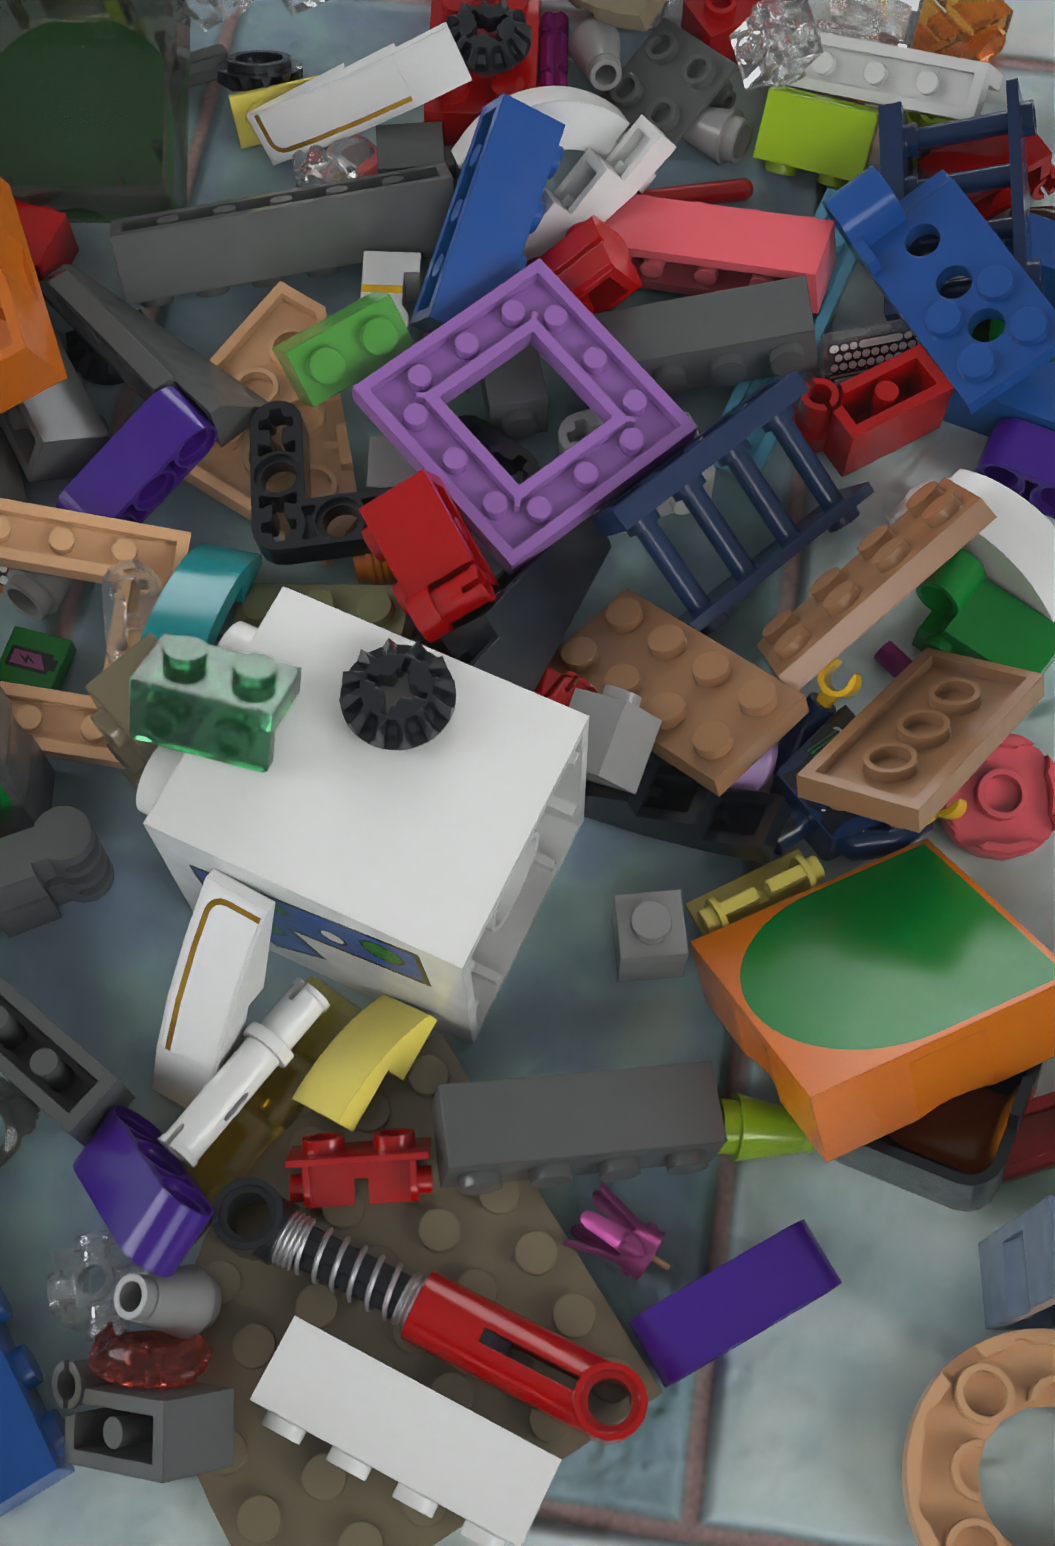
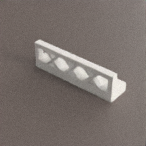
M779 24L765 81L772 85L778 84L807 92L878 106L901 101L904 111L954 121L980 116L987 90L999 92L1004 74L986 62Z

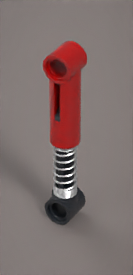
M255 1177L237 1178L225 1185L215 1197L212 1206L215 1211L211 1218L212 1227L217 1237L239 1257L252 1261L259 1260L267 1265L276 1262L277 1266L281 1265L282 1268H287V1271L294 1269L296 1275H302L307 1272L311 1275L313 1285L324 1281L329 1284L331 1294L337 1293L340 1290L345 1292L348 1303H352L357 1299L364 1302L366 1312L376 1308L382 1311L383 1321L391 1319L392 1326L402 1327V1340L585 1434L592 1441L605 1445L621 1443L632 1436L644 1421L648 1407L646 1387L640 1376L627 1365L610 1361L436 1271H432L428 1278L425 1277V1274L420 1275V1272L414 1273L411 1276L401 1271L403 1268L402 1263H399L396 1268L384 1262L385 1254L380 1255L378 1259L367 1253V1245L363 1246L361 1250L350 1245V1236L345 1237L344 1241L333 1236V1227L328 1228L326 1232L317 1228L315 1218L311 1219V1216H306L305 1213L301 1214L299 1205L283 1198L265 1180ZM260 1202L267 1204L270 1217L265 1228L254 1236L245 1237L238 1235L236 1220L240 1211L251 1203ZM514 1348L576 1380L577 1383L574 1390L509 1358L508 1355L511 1349ZM610 1382L617 1384L625 1390L629 1397V1414L619 1424L606 1425L600 1423L592 1416L589 1410L588 1395L594 1387L601 1383Z

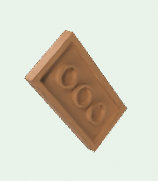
M946 477L939 483L932 481L925 484L909 498L906 503L908 510L889 527L886 524L881 525L863 538L857 547L859 554L841 570L838 567H834L821 575L809 590L811 596L793 612L787 609L776 615L763 629L762 636L764 638L756 644L757 648L781 681L799 691L996 519L997 516L979 496Z
M627 588L556 650L548 667L559 672L562 676L568 671L576 673L578 678L574 682L575 685L582 676L593 685L599 694H602L605 685H612L642 697L639 708L662 720L652 748L653 753L719 797L809 713L804 694Z
M927 647L796 775L798 797L829 806L834 810L847 811L887 823L895 828L920 833L1044 697V674Z

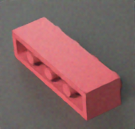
M635 194L604 222L625 241L632 258L631 262L636 267L643 284L641 288L694 296L806 275L812 313L818 314L837 261L835 221L811 216H796L757 209H743Z

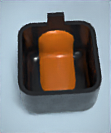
M1043 1062L997 1084L956 1096L937 1106L920 1120L834 1160L950 1209L965 1212L979 1210L992 1202L1000 1189L1008 1158L1029 1101L1034 1097Z

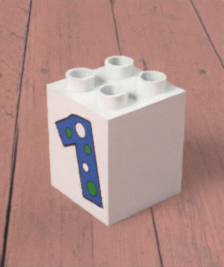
M283 586L258 628L239 621L233 624L219 641L211 658L205 682L207 695L216 700L192 741L190 742L179 736L171 735L159 744L148 760L136 793L137 809L147 815L143 824L193 912L204 880L215 868L275 901L269 945L270 951L371 998L378 999L385 994L421 1010L437 1020L434 1027L474 1044L584 821L589 715L423 646L436 657L443 656L453 680H455L456 704L449 723L434 739L416 748L386 750L372 746L356 736L343 717L339 702L343 671H349L357 662L361 649L371 652L383 647L388 638L400 645L412 646L416 642ZM405 673L403 678H399L393 687L384 685L378 687L385 692L387 715L391 706H396L397 701L401 697L414 698L409 689L408 673Z

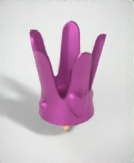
M601 1181L599 1183L600 1190L596 1189L593 1191L592 1199L594 1204L608 1218L591 1210L584 1211L580 1218L582 1224H575L570 1228L571 1235L583 1243L566 1240L562 1245L614 1262L620 1267L623 1275L631 1276L636 1281L641 1277L650 1261L664 1270H669L670 1265L655 1255L666 1232L659 1230L658 1226L653 1222L645 1223L640 1220Z

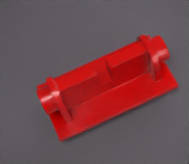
M411 1128L379 1130L373 1133V1140L345 1142L344 1134L337 1132L316 1133L304 1136L302 1138V1145L292 1146L285 1160V1168L301 1167L302 1171L299 1174H290V1201L293 1203L304 1202L305 1209L356 1205L355 1179L368 1178L369 1204L419 1202L420 1194H433L432 1165L418 1166V1160L429 1159L431 1137L415 1138V1130Z

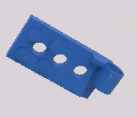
M870 166L822 201L824 209L830 219L835 221V227L851 252L918 343L921 344L953 385L954 392L970 414L979 410L1055 357V309L959 185L943 169L898 201L879 171L874 166ZM923 235H934L940 238L937 248L926 256L918 257L909 253L911 244ZM964 276L972 280V285L968 292L959 298L948 299L940 295L944 283L953 277ZM986 319H998L1005 323L1002 334L993 341L979 342L972 338L975 327Z

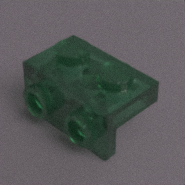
M164 633L130 677V735L136 740L262 773L267 772L274 757L275 731L300 692L302 668L277 662L263 654H246L207 644L193 636H176Z

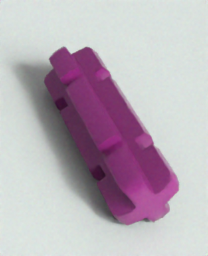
M547 11L542 15L540 24L539 87L568 86L569 17L562 11L557 13Z

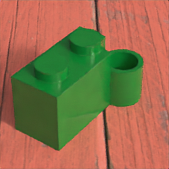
M961 548L916 588L919 599L931 610V613L919 626L911 644L920 652L929 647L1045 674L1055 661V623L987 580L983 565L970 552Z

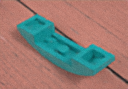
M202 543L196 546L183 558L167 581L149 616L140 640L151 632L197 677L201 689H203L201 670L234 601L243 603L262 565V554L209 543Z

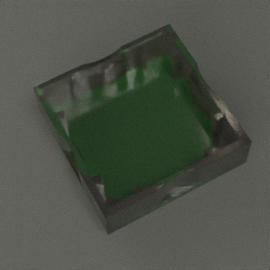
M0 0V177L10 185L14 200L36 206H51L59 212L66 213L69 223H111V220L187 207L191 13L186 0Z

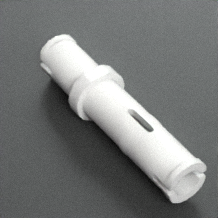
M295 978L291 987L260 1023L252 1021L243 1031L246 1040L204 1086L203 1090L169 1130L158 1138L160 1143L182 1162L184 1161L187 1166L194 1169L201 1156L233 1118L240 1113L243 1106L277 1066L285 1068L294 1058L291 1049L323 1012H326L330 1006L328 1000L309 983L305 985L303 980Z

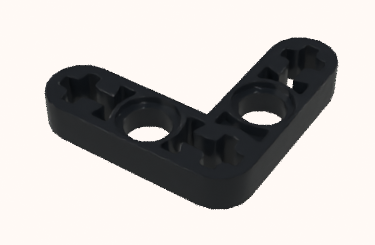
M272 401L258 408L251 417L249 437L251 525L254 540L261 554L267 561L276 565H293L372 554L362 536V530L368 526L358 509L393 487L311 498L309 434L300 411L294 404L286 401ZM281 425H287L282 430V445L285 451H277L271 437L276 435L277 427ZM280 472H291L296 475L294 484L286 491L277 493L266 490V484L273 475ZM276 513H284L291 530L286 532L285 540L275 542L274 540L280 533V520ZM352 515L358 519L357 527L349 535L334 537L327 533L328 525L338 516Z

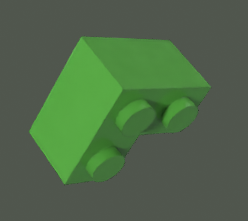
M373 291L274 346L272 350L299 400L315 407L352 385L358 384L415 343L391 295Z

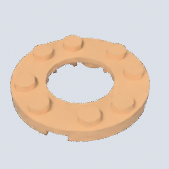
M1022 1329L988 1338L966 1349L949 1361L925 1388L908 1424L901 1464L904 1504L908 1521L918 1546H1013L994 1526L982 1503L978 1469L985 1442L1002 1420L1025 1408H1055V1329Z

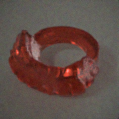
M107 1322L95 1336V1341L89 1351L88 1365L96 1377L104 1378L115 1385L120 1384L122 1387L144 1390L147 1388L150 1390H168L196 1382L198 1376L205 1373L213 1350L208 1346L204 1338L197 1334L189 1339H180L154 1330L130 1331L116 1335L113 1322Z

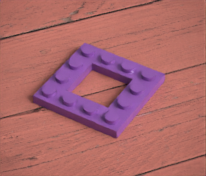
M540 258L352 387V400L417 472L424 469L441 478L470 532L509 576L695 437L698 428ZM531 344L599 417L603 424L518 485L446 404Z

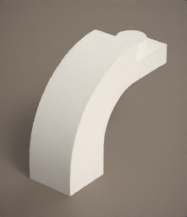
M542 86L509 95L565 124L559 143L564 150L586 152L588 148H591L604 160L627 133L625 129L630 124L621 111L609 101L594 93L578 88ZM480 116L472 122L451 149L461 169ZM655 173L639 189L642 194L657 176Z
M960 468L949 480L979 496L997 516L962 549L970 552L981 562L985 569L986 577L990 582L1055 623V526L1036 507L1013 490L987 476ZM924 479L920 484L907 492L905 498L886 516L890 525L908 510L906 503L909 498L922 486L932 481Z

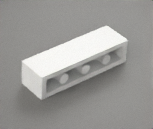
M296 1316L292 1319L250 1398L251 1401L267 1409L260 1424L300 1445L306 1432L333 1445L325 1460L363 1481H366L372 1468L398 1481L392 1497L430 1518L433 1517L438 1505L449 1509L465 1518L459 1534L480 1546H505L506 1541L514 1546L523 1545L562 1460Z

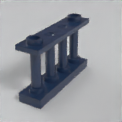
M1018 78L1006 80V111L919 127L917 122H908L901 101L878 106L880 174L890 186L898 201L931 178L921 179L919 173L913 174L912 158L921 157L923 150L1008 135L1010 163L949 173L948 175L955 180L966 195L1011 187L1012 216L988 219L986 221L1001 241L1013 240L1015 259L1044 295L1041 259L1032 260L1027 137L1037 135L1036 112L1033 99L1023 101ZM923 235L911 244L909 253L918 257L930 254L939 245L940 238L934 235ZM967 277L950 279L942 286L940 295L948 299L959 298L968 292L972 285V280ZM884 296V316L892 333L898 331L904 333L908 330L907 326Z
M793 370L765 383L590 517L603 537L625 531L630 538L638 537L687 610L677 619L706 636L719 629L728 621L729 616L725 612L727 609L827 529L832 533L855 520L860 515L857 505L875 492L869 482L838 490L792 419L796 412L791 404L808 392L809 388L797 370ZM760 428L765 433L770 431L773 433L819 504L818 507L796 524L747 452L751 448L747 438ZM715 462H718L720 467L728 466L776 539L752 559L703 488L706 479L702 473ZM671 496L675 502L683 501L732 574L707 595L657 522L661 515L656 508Z

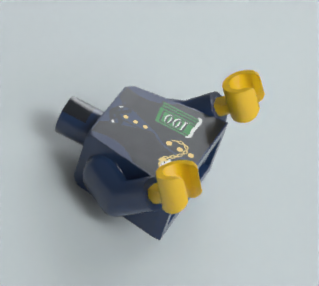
M834 659L818 673L817 681L821 690L819 693L811 692L807 696L809 713L787 732L778 743L777 762L773 772L774 779L770 793L784 795L791 810L774 850V853L780 856L805 839L820 859L824 861H831L841 855L850 861L879 859L918 841L933 830V821L938 817L944 820H955L966 812L967 801L958 799L948 808L940 810L920 833L907 829L895 828L887 823L847 811L834 810L829 806L798 797L796 775L856 717L847 705H844L837 711L834 706L838 698L846 699L854 696L862 685L861 675L856 673L844 689L838 691L832 686L831 677L833 672L840 667L843 661L840 659Z

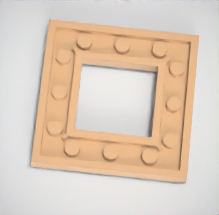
M0 498V566L118 586L104 671L140 641L149 616L163 588L176 567L189 553L191 532ZM0 681V686L12 703V712L16 721L26 732L34 737L46 757L124 769L108 749L107 744L109 741L90 718L98 711L90 695Z

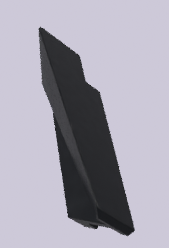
M588 517L511 576L502 569L495 576L500 585L494 589L496 599L492 602H487L455 621L454 630L441 637V640L452 656L458 655L454 659L534 692L611 549L610 540L608 537H603L592 519Z

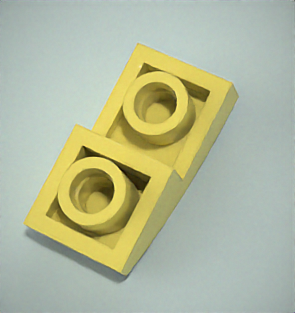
M383 994L354 1017L332 1040L306 1074L292 1099L354 1132L386 1073L401 1080L405 1079L437 1020L421 1010Z

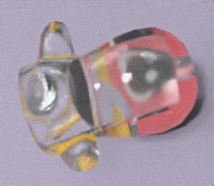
M355 134L347 138L335 140L328 145L325 151L322 146L317 144L310 146L306 156L302 150H297L292 158L296 187L378 174L377 147L368 138Z

